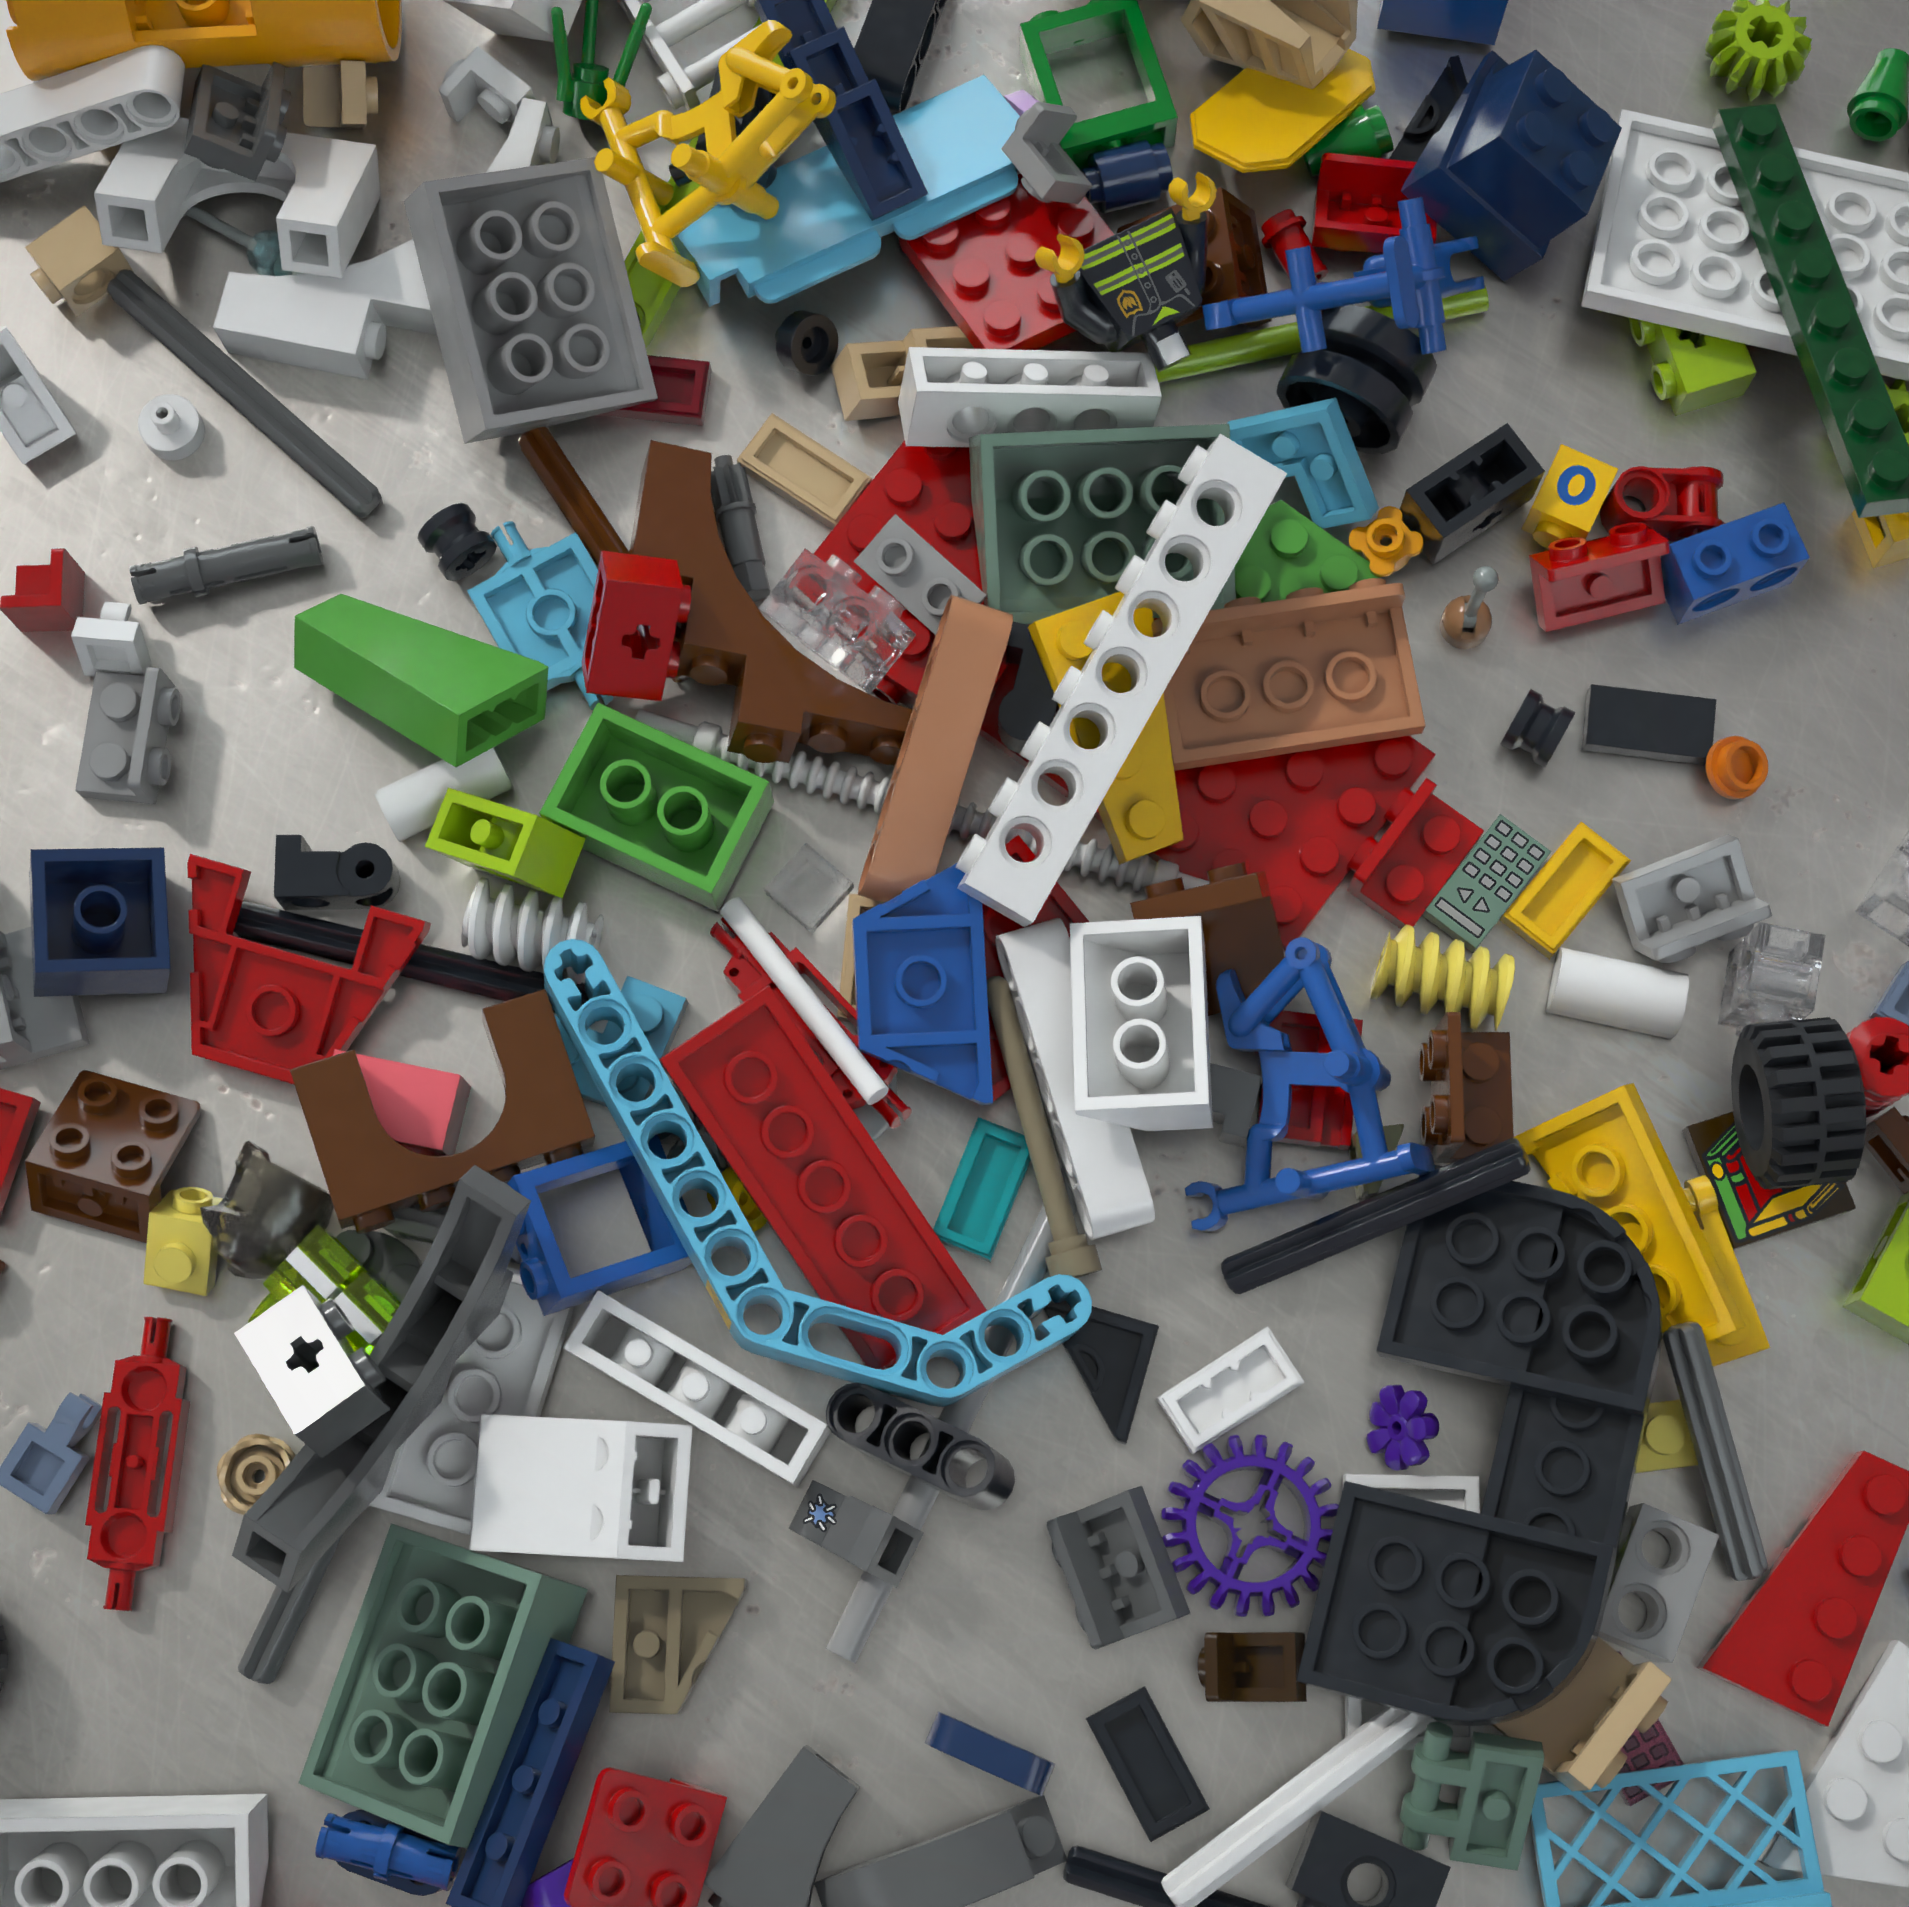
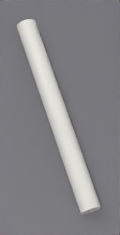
M735 897L725 903L720 910V914L868 1105L881 1100L889 1091L887 1085L740 897Z

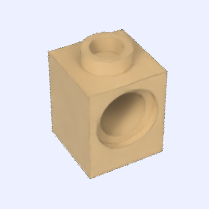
M85 205L25 247L39 267L30 273L32 279L52 304L63 299L77 317L109 295L107 291L108 283L120 271L125 269L133 271L119 247L102 245L99 222Z

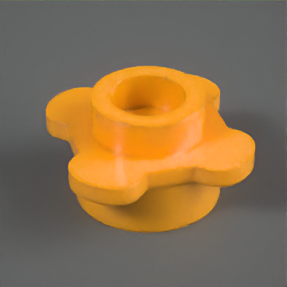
M1392 506L1381 508L1375 520L1365 527L1354 528L1349 535L1350 548L1355 552L1363 554V557L1370 562L1371 573L1377 577H1388L1393 572L1402 569L1411 557L1418 556L1422 552L1424 546L1422 535L1419 532L1410 531L1402 521L1401 510ZM1385 537L1392 540V543L1388 546L1380 544V541Z

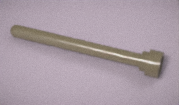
M993 976L987 980L988 1007L1054 1241L1048 1243L1051 1256L1045 1258L1049 1275L1051 1277L1061 1274L1078 1278L1101 1271L1102 1267L1096 1245H1089L1086 1234L1078 1233L1009 983L1001 976Z

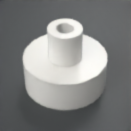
M165 394L155 397L143 407L138 418V430L141 438L153 454L165 460H180L190 456L199 448L204 438L205 427L201 416L194 405L180 395Z

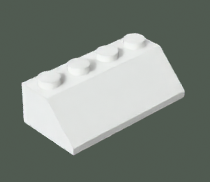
M268 1794L0 1799V1907H261L269 1863Z

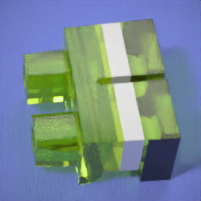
M318 1224L263 1282V1285L270 1293L262 1300L248 1322H251L294 1290L304 1285L321 1303L330 1297L335 1300L354 1327V1331L346 1336L354 1351L363 1347L370 1355L401 1302L377 1278L372 1276V1273L331 1232Z

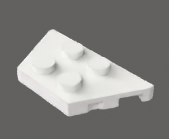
M1899 1640L1889 1643L1804 1783L1821 1875L1909 1888V1648ZM1790 1812L1782 1825L1795 1834L1792 1814ZM1776 1832L1758 1858V1861L1767 1867L1802 1872L1798 1848Z

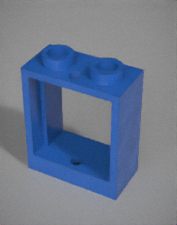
M656 1134L648 1143L649 1149L655 1156L667 1159L658 1134ZM626 1141L514 1175L507 1183L512 1189L531 1200L516 1246L523 1261L520 1264V1277L523 1287L532 1300L537 1299L543 1316L591 1301L598 1290L609 1295L684 1270L692 1263ZM619 1169L651 1252L570 1278L538 1194ZM681 1196L679 1200L682 1209L687 1214H689L683 1197Z

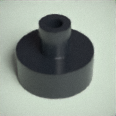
M805 310L793 312L782 322L776 331L777 356L782 365L789 370L810 376L824 372L832 364L838 349V333L834 323L828 317Z

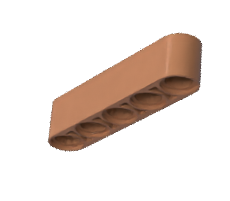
M951 595L949 597L936 632L866 857L858 887L859 896L885 903L900 895L907 888L935 875L1007 646L1013 623L1012 614L958 596Z

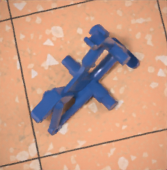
M1423 197L1399 201L1398 207L1402 229H1399L1400 236L1387 238L1383 244V254L1369 257L1364 262L1362 271L1353 272L1354 278L1316 283L1310 246L1286 250L1291 288L1202 305L1206 330L1296 314L1302 353L1327 348L1321 310L1369 302L1376 308L1392 306L1394 321L1399 329L1418 328L1422 354L1447 350L1443 329L1445 315L1442 299L1485 288L1483 276L1454 281L1450 269V258L1452 254L1479 248L1477 236L1433 244L1431 226L1426 221Z
M1299 937L1289 942L1283 960L1247 999L1243 994L1237 974L1233 969L1221 973L1216 981L1228 1045L1243 1052H1259L1263 1078V1104L1259 1123L1253 1125L1247 1135L1244 1184L1222 1189L1218 1184L1198 1181L1191 1183L1185 1188L1186 1196L1202 1197L1208 1195L1213 1202V1209L1208 1217L1191 1221L1192 1229L1211 1232L1220 1229L1227 1223L1228 1214L1300 1198L1322 1200L1331 1191L1412 1173L1424 1175L1435 1170L1433 1155L1427 1146L1409 1142L1397 1146V1150L1388 1152L1376 1091H1382L1390 1085L1391 1074L1380 1062L1379 1058L1364 1046L1331 970V953L1326 947L1308 938ZM1303 988L1307 992L1332 1050L1329 1053L1292 1052L1289 1034L1270 1026L1273 1020ZM1291 1085L1341 1087L1344 1091L1349 1092L1362 1158L1305 1171L1284 1168L1277 1173L1276 1177L1271 1178L1272 1143L1282 1140L1288 1133L1292 1100Z

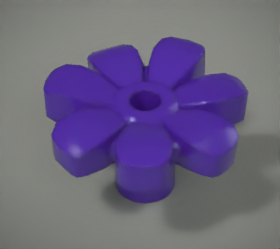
M1402 1385L1385 1386L1379 1393L1380 1402H1373L1369 1412L1370 1422L1378 1426L1379 1429L1370 1431L1367 1434L1368 1447L1371 1453H1385V1463L1387 1467L1393 1470H1405L1409 1466L1422 1465L1430 1456L1424 1440L1434 1439L1438 1435L1439 1421L1433 1413H1424L1428 1400L1421 1391L1410 1390L1405 1393Z

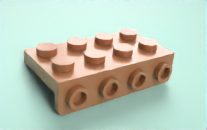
M1370 578L1353 583L1349 586L1348 590L1324 593L1321 588L1311 587L1296 590L1288 594L1284 600L1262 603L1258 597H1243L1226 603L1223 609L1210 610L1163 692L1174 771L1422 734L1426 725L1402 608L1405 600L1403 584H1386V580L1382 578ZM1161 618L1153 621L1151 625L1153 637L1161 636L1163 625Z

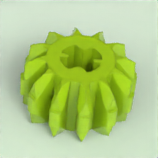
M1737 0L1733 3L1730 11L1723 10L1722 13L1717 15L1712 25L1713 32L1709 35L1705 44V56L1713 59L1710 65V77L1728 78L1725 85L1727 94L1736 90L1739 86L1746 88L1750 102L1760 95L1762 89L1775 98L1783 92L1787 83L1793 84L1794 81L1799 79L1805 68L1804 61L1811 51L1812 39L1803 35L1807 27L1806 17H1789L1788 14L1791 9L1790 0L1780 4L1779 7L1770 5L1769 0H1756L1754 5L1748 0Z

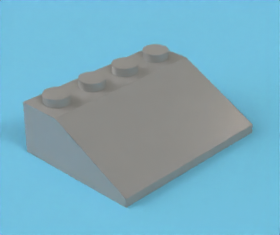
M595 157L426 181L404 200L464 444L521 434L538 427H550L658 399L603 173L595 168Z

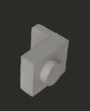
M1036 102L1019 117L1014 132L1001 150L1022 174V185L1032 196L1046 203L1059 201L1079 204L1092 187V184L1059 145V142L1077 120V115L1068 106Z

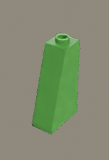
M339 594L295 615L294 668L456 768L545 719L549 667L539 661L344 594Z

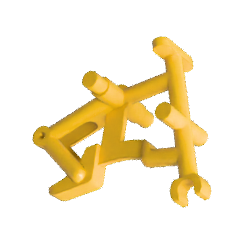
M768 20L762 23L720 57L718 63L721 91L686 112L674 115L671 111L660 110L627 125L624 114L629 111L631 106L629 90L610 77L603 81L608 94L603 106L586 95L580 99V108L583 115L603 128L610 149L604 148L598 152L594 162L595 168L625 186L646 240L635 250L639 264L680 287L692 286L699 280L700 274L693 262L676 253L672 239L718 204H733L749 214L754 213L765 220L773 218L778 212L779 201L776 197L766 192L765 188L757 183V181L815 118H825L835 108L836 95L824 84H814L811 76L799 68L788 69L772 61L792 38L791 30L775 20ZM758 87L776 94L737 137L734 116L740 119L754 108ZM705 133L707 152L696 150L686 143H679ZM661 137L677 145L671 154L673 166L685 172L689 179L701 185L663 215L659 206H665L671 201L674 193L673 187L668 182L644 169L636 149Z

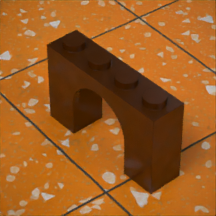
M546 989L482 1009V1022L503 1082L506 1098L499 1121L489 1135L474 1147L458 1154L448 1156L419 1154L401 1146L387 1134L374 1111L355 1049L290 1069L341 1229L354 1225L357 1234L366 1233L394 1223L396 1220L393 1212L419 1204L422 1213L449 1206L459 1179L474 1165L507 1184L514 1175L521 1173L520 1170L542 1163L549 1165L584 1154V1149L593 1147L595 1134Z

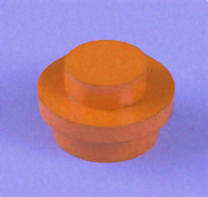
M1730 736L1720 739L1714 743L1706 758L1707 778L1713 789L1727 799L1735 800L1749 797L1758 790L1767 777V756L1757 743L1744 737Z

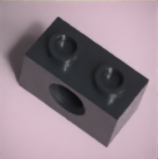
M1320 1810L1311 1817L1286 1886L1301 1894L1296 1907H1436L1451 1867ZM1360 1864H1374L1382 1878L1380 1892L1370 1901H1354L1347 1887L1349 1874Z

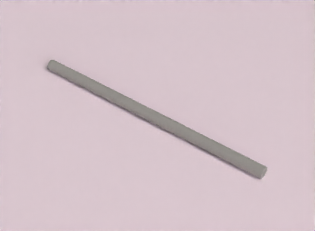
M1062 1166V1176L1066 1186L1073 1215H1075L1077 1208L1072 1196V1192L1067 1180L1064 1167ZM1044 1205L993 1307L1043 1280L1048 1270L1045 1258L1051 1256L1048 1243L1054 1242ZM997 1325L986 1328L984 1339L987 1347L998 1356H1006L1015 1338L1012 1332L1003 1326ZM958 1378V1380H957V1382H956V1384H955L954 1387H956V1386L958 1385V1383H959V1378ZM992 1383L954 1404L945 1406L939 1419L968 1433ZM929 1437V1439H928V1441H927V1443H926V1445H925V1447H924V1449H923V1451H922L920 1457L923 1456V1455L926 1453V1451L929 1449V1445H930V1442H931V1438H930V1437ZM910 1477L891 1515L921 1530L940 1491ZM895 1531L878 1563L888 1560L894 1553L897 1545ZM863 1571L826 1649L856 1664L893 1586Z

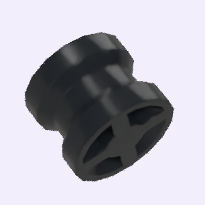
M464 503L453 504L433 515L420 529L417 537L426 552L437 555L439 558L438 568L449 581L461 580L479 570L490 560L497 547L488 532L478 530L475 526V514Z
M1530 689L1500 745L1510 750L1521 748L1531 753L1533 762L1545 768L1572 721L1575 712L1565 706L1555 709L1545 704L1542 694Z

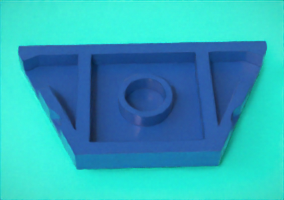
M956 863L929 879H924L907 888L893 899L853 918L852 936L858 1049L864 1054L975 1103L991 1105L993 1103L983 908L982 902L957 889L965 873L956 868Z

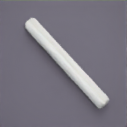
M1385 1707L1164 1876L1161 1881L1164 1891L1176 1907L1197 1906L1426 1730L1427 1724L1436 1721L1425 1716Z

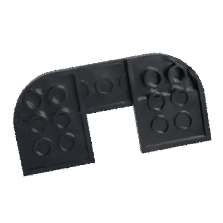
M1435 1165V1170L1443 1166ZM1510 1181L1407 1224L1376 1351L1380 1357L1510 1386L1483 1507L1480 1514L1345 1481L1296 1680L1300 1684L1425 1716L1441 1723L1482 1726L1507 1722L1542 1707L1564 1690L1584 1666L1596 1643L1603 1621L1659 1364L1663 1328L1658 1291L1648 1263H1646L1639 1249L1628 1237L1626 1230L1600 1208L1569 1193Z

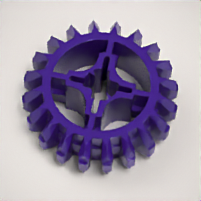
M1238 1435L1230 1436L1227 1439L1229 1458L1224 1460L1212 1443L1206 1445L1202 1452L1210 1468L1204 1471L1196 1462L1188 1459L1181 1468L1185 1475L1194 1482L1192 1487L1189 1488L1182 1483L1173 1481L1167 1488V1492L1170 1495L1184 1501L1183 1508H1163L1160 1516L1162 1520L1167 1522H1180L1181 1532L1169 1533L1162 1537L1165 1547L1172 1548L1183 1544L1187 1554L1172 1562L1175 1573L1184 1571L1190 1565H1193L1199 1573L1189 1581L1186 1590L1194 1595L1201 1591L1207 1582L1215 1586L1208 1604L1214 1610L1221 1608L1227 1593L1236 1595L1234 1614L1237 1617L1247 1616L1250 1597L1258 1598L1259 1610L1262 1616L1274 1615L1275 1604L1272 1594L1279 1592L1283 1602L1289 1608L1298 1606L1300 1604L1299 1596L1292 1585L1295 1581H1298L1305 1589L1311 1592L1319 1589L1320 1582L1318 1578L1308 1568L1312 1563L1324 1569L1327 1554L1319 1551L1318 1547L1320 1542L1330 1544L1333 1529H1321V1519L1336 1516L1339 1507L1338 1504L1333 1503L1321 1507L1317 1504L1315 1496L1331 1488L1328 1478L1320 1479L1310 1487L1302 1478L1313 1469L1315 1462L1312 1458H1304L1293 1470L1286 1465L1292 1454V1444L1283 1442L1276 1450L1273 1459L1266 1456L1268 1443L1265 1435H1256L1254 1437L1251 1455H1244L1243 1444ZM1242 1470L1263 1473L1258 1486L1254 1488L1252 1495L1245 1502L1235 1503L1224 1498L1218 1499L1205 1492L1215 1480L1228 1473ZM1281 1483L1291 1491L1300 1506L1304 1521L1303 1539L1293 1535L1292 1531L1282 1526L1275 1516L1274 1505ZM1264 1495L1265 1499L1259 1512L1263 1514L1265 1519L1260 1523H1267V1533L1280 1540L1271 1536H1256L1242 1547L1237 1557L1236 1553L1242 1540L1238 1538L1236 1532L1242 1528H1234V1518L1221 1511L1230 1515L1244 1516L1255 1506L1259 1505ZM1197 1511L1208 1516L1209 1520L1221 1526L1227 1535V1549L1219 1570L1206 1557L1199 1543L1196 1529ZM1267 1548L1278 1553L1283 1552L1295 1558L1293 1563L1282 1574L1269 1581L1245 1582L1238 1580L1243 1566L1247 1564L1250 1556L1257 1549Z

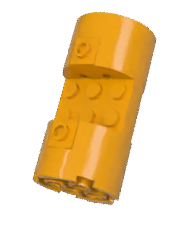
M6 0L10 17L13 23L17 24V26H9L6 29L10 46L19 67L31 81H40L146 45L164 46L173 50L182 58L185 68H200L203 64L212 67L269 64L271 66L273 62H277L289 68L339 65L340 61H365V63L395 62L399 57L401 48V0Z

